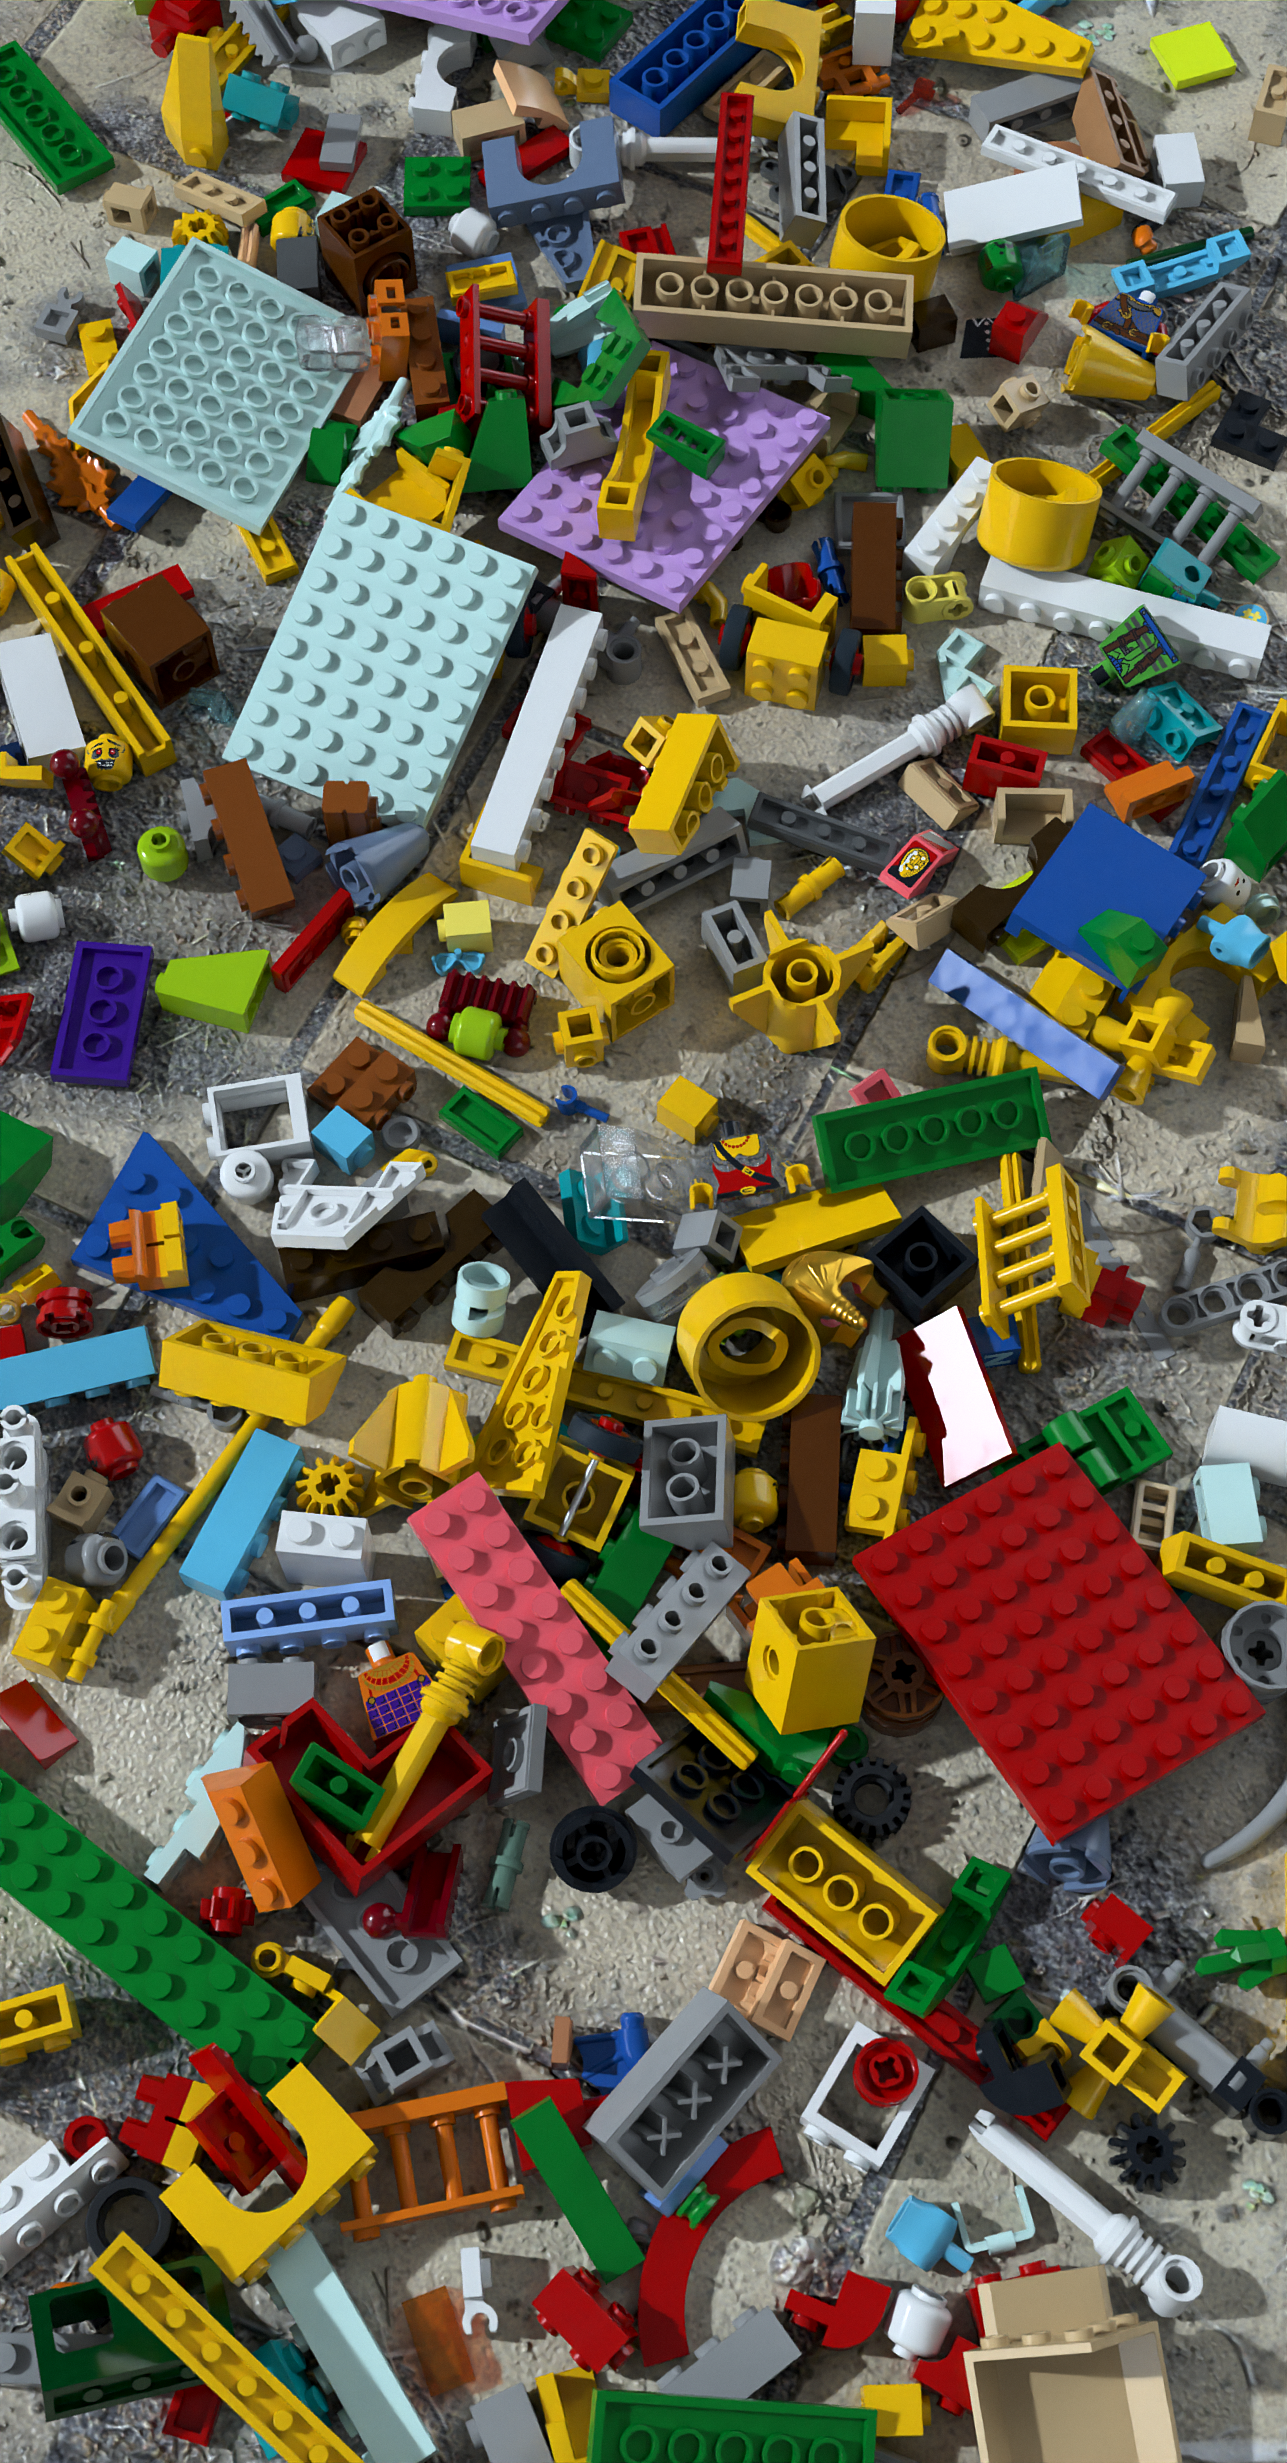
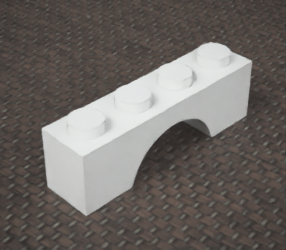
M435 24L434 27H429L428 50H423L422 73L416 74V95L409 99L408 116L413 118L415 133L453 137L451 111L459 109L457 88L446 83L444 79L458 69L472 66L477 47V33L463 31L444 24Z
M977 456L905 548L901 579L908 582L912 577L939 575L948 572L960 542L969 528L980 517L992 463Z

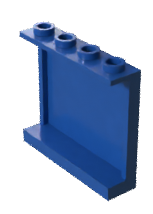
M1089 803L1012 911L1004 930L1018 938L1022 930L1026 929L1122 989L1123 991L1117 1000L1122 1004L1130 992L1135 995L1139 993L1149 975L1127 990L1078 933L1079 928L1107 909H1112L1144 919L1163 942L1168 936L1175 939L1187 919L1182 917L1186 909L1188 908L1194 912L1206 893L1200 888L1207 874L1094 804Z

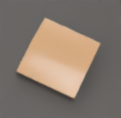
M496 60L493 72L513 116L533 117L538 129H547L554 124L559 130H568L569 123L547 78L527 66L510 61Z
M742 1919L738 1922L708 1989L729 2000L754 2028L785 2042H790L826 1959L790 1939L782 1940L750 1921Z

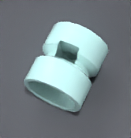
M480 1261L467 1263L460 1268L451 1318L452 1325L456 1330L476 1338L492 1337L501 1332L506 1313L505 1303L508 1299L511 1282L510 1274L504 1268L497 1264Z

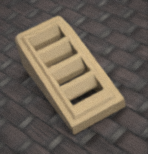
M1244 975L1240 980L1234 997L1228 1058L1231 1061L1259 1064L1266 1050V1040L1252 976Z
M1137 1478L1127 1530L1156 1567L1162 1540L1173 1535L1178 1487ZM1143 1498L1166 1502L1164 1507L1143 1502ZM1141 1514L1163 1518V1520L1141 1516ZM1139 1530L1160 1534V1536L1139 1532Z

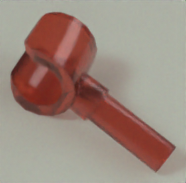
M919 77L914 84L913 92L895 109L897 114H903L919 98L930 102L936 93L935 89H932L936 82L925 77Z

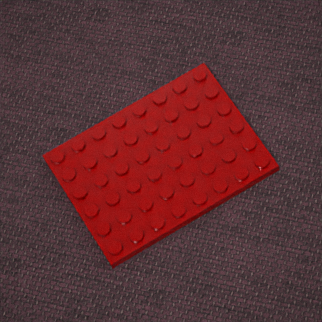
M1061 1442L1018 1464L853 1557V1566L911 1648L921 1659L928 1672L1052 1847L1261 1720L1266 1714L1259 1701L1242 1679L1235 1674L1226 1658Z

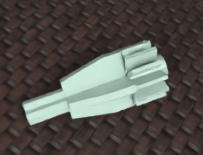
M607 279L585 291L582 296L568 303L550 319V350L555 359L579 352L585 345L595 340L606 338L611 332H615L614 329L605 326L595 318L612 291V287ZM516 357L520 367L524 370V362L521 361V358Z
M880 1307V1309L876 1310L874 1308V1312L871 1313L869 1335L866 1336L864 1347L859 1348L847 1385L846 1395L843 1397L841 1425H844L843 1432L845 1434L854 1432V1440L857 1441L862 1437L868 1440V1444H872L874 1440L879 1439L883 1443H888V1435L897 1439L899 1431H903L905 1401L902 1400L905 1389V1373L900 1344L897 1340H892L894 1311L892 1309L884 1310Z

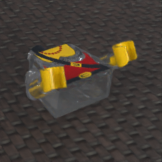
M728 1121L718 1127L721 1141L710 1143L708 1145V1155L699 1159L690 1181L689 1206L690 1210L695 1209L696 1204L705 1203L709 1205L710 1210L718 1209L725 1215L772 1205L785 1200V1182L791 1194L796 1192L795 1186L798 1184H806L808 1187H811L809 1169L804 1164H795L775 1145L767 1144L762 1134L744 1136L739 1121Z

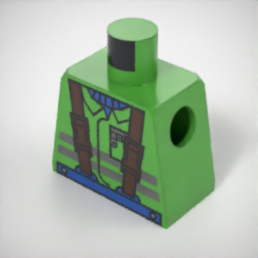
M1142 604L1098 646L1106 659L1091 668L1089 673L1100 689L1117 677H1119L1127 689L1177 666L1182 660L1146 605Z

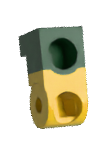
M1022 1989L1011 1993L984 2019L987 2023L1001 2017L1012 2043L1022 2059L1051 2047L1054 2048L1062 2066L1072 2058L1069 2047Z

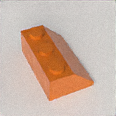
M271 1761L210 1773L201 1778L259 1913L291 1908L322 1882Z

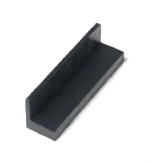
M525 1177L515 1183L504 1198L482 1213V1220L543 1296H545L556 1271H582L592 1279L579 1340L590 1334L597 1310L616 1314L626 1303Z

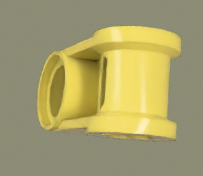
M952 571L939 575L912 577L905 587L901 607L903 617L913 624H922L941 620H959L968 616L973 611L974 606L971 598L967 597L965 590L967 585L966 576L961 572Z

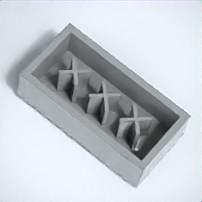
M703 1986L583 2124L582 2128L640 2187L663 2202L783 2059L729 2000Z

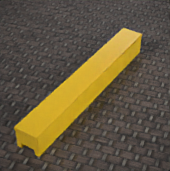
M35 542L30 545V552L16 559H13L11 555L5 557L9 574L15 580L18 591L46 632L51 634L54 644L116 735L122 741L129 744L133 752V760L145 778L177 762L170 736L37 543Z

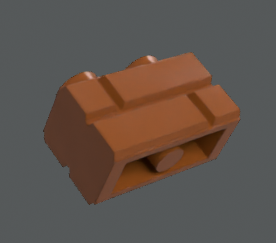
M326 781L323 787L322 813L329 848L335 843L382 830V819L378 817V796H371L367 781H349L348 784H345L344 781Z

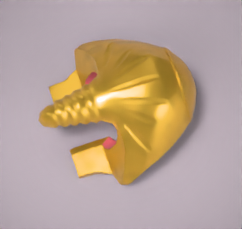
M811 1251L793 1260L783 1272L781 1285L791 1293L814 1327L820 1342V1348L833 1341L841 1342L854 1349L864 1334L862 1330L867 1328L868 1322L866 1318L842 1294L840 1287L843 1283L851 1282L854 1294L876 1310L880 1309L889 1295V1292L882 1288L873 1275L874 1264L871 1260L842 1252ZM828 1316L831 1319L826 1320L822 1319L821 1317Z

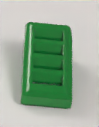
M667 410L661 413L646 432L647 439L706 481L724 459L726 440ZM668 427H671L673 431L669 436L665 435L664 432ZM680 436L684 437L682 442L677 441Z

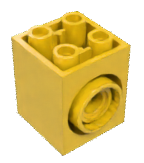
M621 900L610 907L600 908L591 919L579 926L569 927L557 939L560 979L583 1007L596 1005L599 1022H606L609 1039L612 1043L674 1004L675 965Z
M838 1586L761 1597L744 1682L780 1735L857 1723L860 1718L877 1638Z

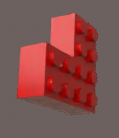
M312 1697L282 1720L281 1731L275 1725L245 1748L242 1767L268 1761L272 1762L306 1843L357 1898L486 1793L494 1770L453 1726H450L382 1849L371 1860L366 1862L364 1860L371 1846L361 1841L354 1855L348 1852L346 1849V1836L348 1834H344L315 1815L297 1794L289 1780L310 1743L315 1742L381 1786L414 1725L372 1759H369Z

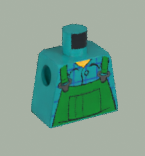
M1168 537L1161 544L1136 588L1139 591L1211 610H1216L1222 600L1221 597L1204 588L1212 574L1211 568Z

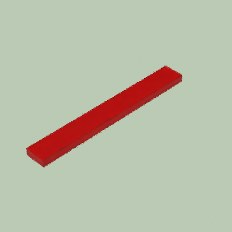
M721 92L706 273L741 276L754 95Z
M773 1894L770 1895L761 1908L766 1914L812 1952L826 1959V1963L980 2089L979 2085L987 2073L991 2071L990 2067L985 2068L982 2065L975 2048V2042L977 2041L975 2036L981 2028L945 1999L924 2019L884 1999V1993L894 1977L884 1987ZM1065 2102L1063 2105L1036 2115H1010L1046 2143L1072 2107Z

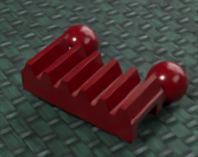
M60 749L51 756L50 769L55 776L62 779L72 810L68 821L69 829L73 835L81 838L88 862L105 858L104 856L111 852L112 848L86 768H80L79 758L73 751Z
M452 969L447 974L438 1004L439 1010L427 1020V1034L438 1042H447L455 1013H461L466 1007L473 1006L493 1011L500 1015L502 1026L510 1027L507 1036L503 1040V1052L512 1058L522 1057L529 1051L531 1046V1039L527 1031L530 1026L529 1019L533 1005H536L537 990L531 984H526L523 988L516 981H512L508 985L501 978L490 981L486 975H482L479 979L472 972H467L464 976L457 969Z
M423 1843L392 1869L394 1872H401L413 1864L402 1912H396L392 1906L382 1902L372 1904L365 1910L362 1917V1925L370 1937L385 1939L395 1931H401L404 1939L449 1940L452 1913L454 1914L455 1900L458 1898V1887L461 1885L460 1874H463L464 1871L462 1844H453L451 1853L428 1852L427 1843Z

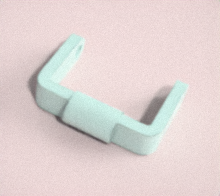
M1022 2184L1014 2186L1026 2230L1014 2233L1010 2230L984 2237V2241L970 2244L958 2201L951 2203L954 2219L958 2221L957 2230L964 2251L970 2255L987 2251L988 2255L992 2256L1015 2250L1016 2243L1028 2241L1033 2237L1035 2225Z

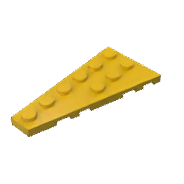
M922 0L902 44L905 55L1077 78L1084 77L1095 52L1092 41L1008 0Z
M582 1271L555 1272L475 1443L474 1461L464 1467L458 1484L479 1471L495 1496L544 1500L592 1279Z

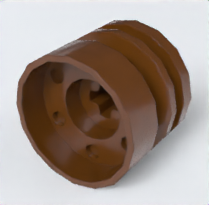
M899 1630L886 1632L877 1637L860 1716L868 1726L882 1735L897 1738L916 1735L932 1724L940 1712L945 1694ZM900 1672L903 1677L910 1676L909 1684H904L902 1679L894 1680L895 1673Z

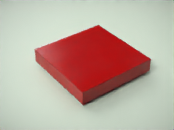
M306 127L281 172L282 182L288 183L296 179L305 188L326 194H331L332 191L345 195L368 152L367 143L359 141L353 172L320 170L319 160L325 132Z

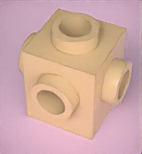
M1029 374L1021 378L1013 376L1004 381L986 405L1003 432L1006 433L1022 426L1028 429L1037 424L1043 417L1041 413L1051 401L1034 375Z

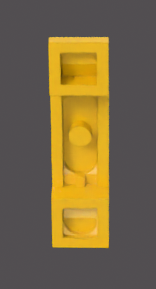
M430 872L415 879L396 894L369 922L340 962L333 974L334 980L364 999L387 974L386 964L429 918L436 920L444 912L443 904L452 903L458 897V891Z

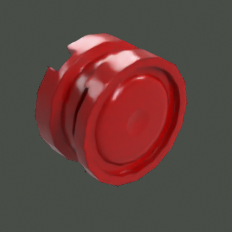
M55 1287L37 1294L35 1305L40 1310V1314L36 1318L37 1332L44 1337L53 1339L78 1338L90 1333L94 1328V1318L92 1313L89 1312V1308L93 1304L91 1293L77 1287Z
M888 2037L875 2038L865 2044L857 2055L852 2072L854 2087L860 2097L871 2106L882 2109L897 2107L908 2099L917 2085L919 2075L917 2058L911 2048L901 2040L897 2041Z

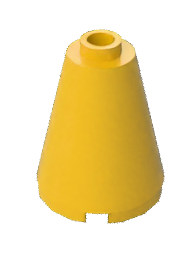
M1086 324L1081 327L1085 335L1084 337L1077 335L1063 372L1070 375L1068 385L1061 383V393L1073 396L1146 401L1149 395H1156L1155 365L1094 327Z

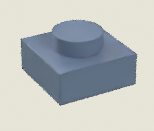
M296 832L277 848L287 878L296 885L323 862L322 854Z

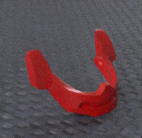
M610 750L586 761V765L603 770L609 769L621 775L634 778L633 782L639 789V792L610 788L609 792L590 800L586 804L589 810H610L618 807L620 804L638 806L642 790L647 785L651 773L643 764L615 755Z

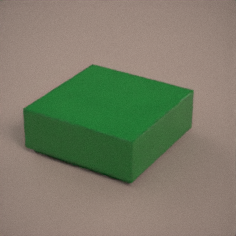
M1005 1943L972 1958L966 1967V1971L984 2006L1024 1987L1026 1984Z

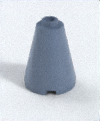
M406 822L335 843L326 850L325 855L330 854L331 860L325 864L327 874L336 891L341 887L351 893L352 901L358 905L354 908L356 911L368 913L376 909L429 853L430 837L422 826L413 822Z
M1107 1813L1052 1847L1037 1826L1024 1852L1023 1866L1028 1874L1048 1886L1050 1879L1063 1882V1890L1069 1892L1090 1893L1104 1889L1107 1885V1880H1110L1112 1875L1109 1814Z

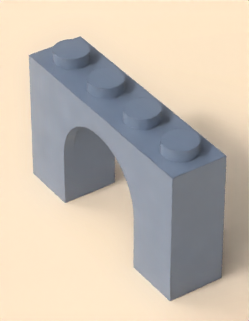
M612 115L579 122L582 145L580 164L569 177L554 184H536L523 177L521 155L514 136L482 142L488 209L491 218L497 224V229L510 228L534 221H545L549 218L569 214L574 215L584 211L609 208L625 203L618 136Z

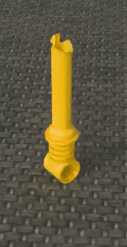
M943 1025L936 1028L928 1040L926 1063L933 1072L940 1075H950L955 1072L962 1073L963 1068H967V1074H972V1070H977L976 1075L981 1076L982 1071L986 1072V1077L1029 1067H1037L1040 1080L1079 1086L1030 1051L1019 1049L1017 1044L1008 1041V1036L1005 1035L998 1039L993 1038L992 1043H988V1037H983L982 1041H978V1036L973 1035V1039L970 1040L968 1039L969 1034H964L957 1027ZM947 1045L952 1047L955 1053L943 1055L937 1050V1047ZM1152 1075L1149 1081L1147 1093L1151 1092V1086L1154 1085L1155 1077Z
M468 1620L459 1621L453 1626L447 1636L444 1648L446 1658L450 1661L449 1663L443 1661L440 1667L444 1669V1672L438 1671L435 1677L439 1679L438 1682L432 1680L429 1686L422 1687L420 1694L424 1696L420 1702L422 1713L381 1785L386 1791L365 1829L355 1831L353 1836L350 1834L346 1836V1849L348 1852L354 1855L361 1841L371 1846L364 1861L368 1862L380 1852L447 1729L450 1726L457 1725L461 1717L467 1719L469 1715L467 1706L470 1701L466 1697L467 1695L473 1697L475 1691L471 1689L472 1686L478 1687L481 1683L477 1677L483 1678L484 1676L491 1675L500 1666L506 1650L505 1640L502 1636Z

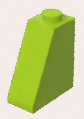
M259 949L171 959L165 973L161 972L157 977L155 994L158 995L163 1011L248 1034L272 978L270 968L273 966L271 953L268 950Z

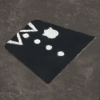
M976 318L966 321L960 359L1001 358L988 352L992 324L996 318Z

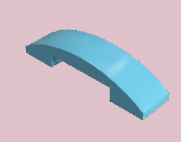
M1239 229L1207 239L1206 249L1149 267L1146 266L1142 259L1111 269V275L1120 293L1124 292L1138 298L1142 291H1150L1156 295L1157 299L1197 289L1225 276L1251 258V252Z

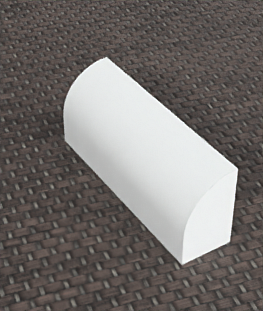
M45 633L0 642V681L26 766L42 765L53 774L50 769V758L60 749L73 751L78 756L79 761H81L85 755L86 744L51 634Z
M1220 1405L1208 1429L1201 1466L1249 1462L1251 1475L1257 1476L1259 1481L1287 1487V1421Z

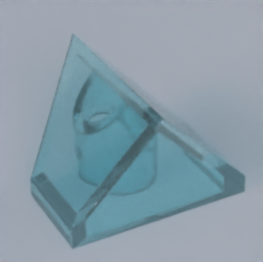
M1069 232L1032 238L1018 246L1023 262L1024 275L1019 284L1012 289L1013 301L1018 302L1065 274L1071 241Z

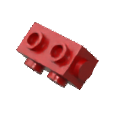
M574 2265L563 2267L531 2303L540 2312L536 2316L537 2320L551 2335L557 2337L560 2334L572 2347L569 2351L570 2356L586 2372H591L593 2369L596 2374L608 2371L610 2368L617 2372L635 2352L630 2345L640 2334L631 2326L635 2322L634 2318L617 2301H614L612 2304L607 2301L598 2291L601 2288V2283L587 2268L581 2266L577 2269Z

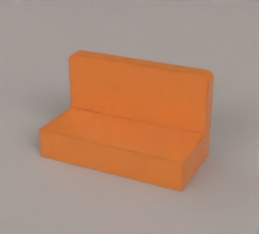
M1166 760L1106 784L1104 793L1125 824L1189 798L1195 775L1188 765L1175 770L1170 761Z

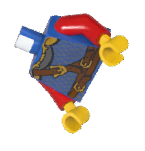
M1142 291L1138 298L1124 292L1118 293L1112 301H1106L1096 306L1083 299H1076L1068 315L1070 318L1078 319L1081 325L1086 324L1094 327L1147 361L1150 358L1151 352L1159 355L1171 339L1168 336L1167 326L1161 322L1163 310L1156 306L1158 299L1150 291Z

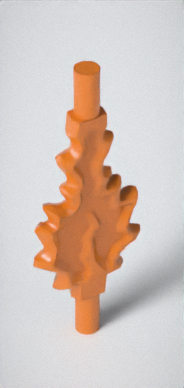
M33 410L25 411L22 415V420L33 432V437L39 445L38 453L52 460L50 466L53 469L49 471V474L55 480L48 481L46 487L61 495L57 505L61 507L77 506V512L84 513L91 509L97 516H101L112 531L117 532L121 530L123 526L109 520L106 509L112 504L109 498H112L117 492L116 489L110 487L116 471L113 469L106 470L104 458L96 457L93 459L92 451H88L85 456L79 458V452L72 451L71 440L67 439V437L58 439V432L48 424L44 425Z

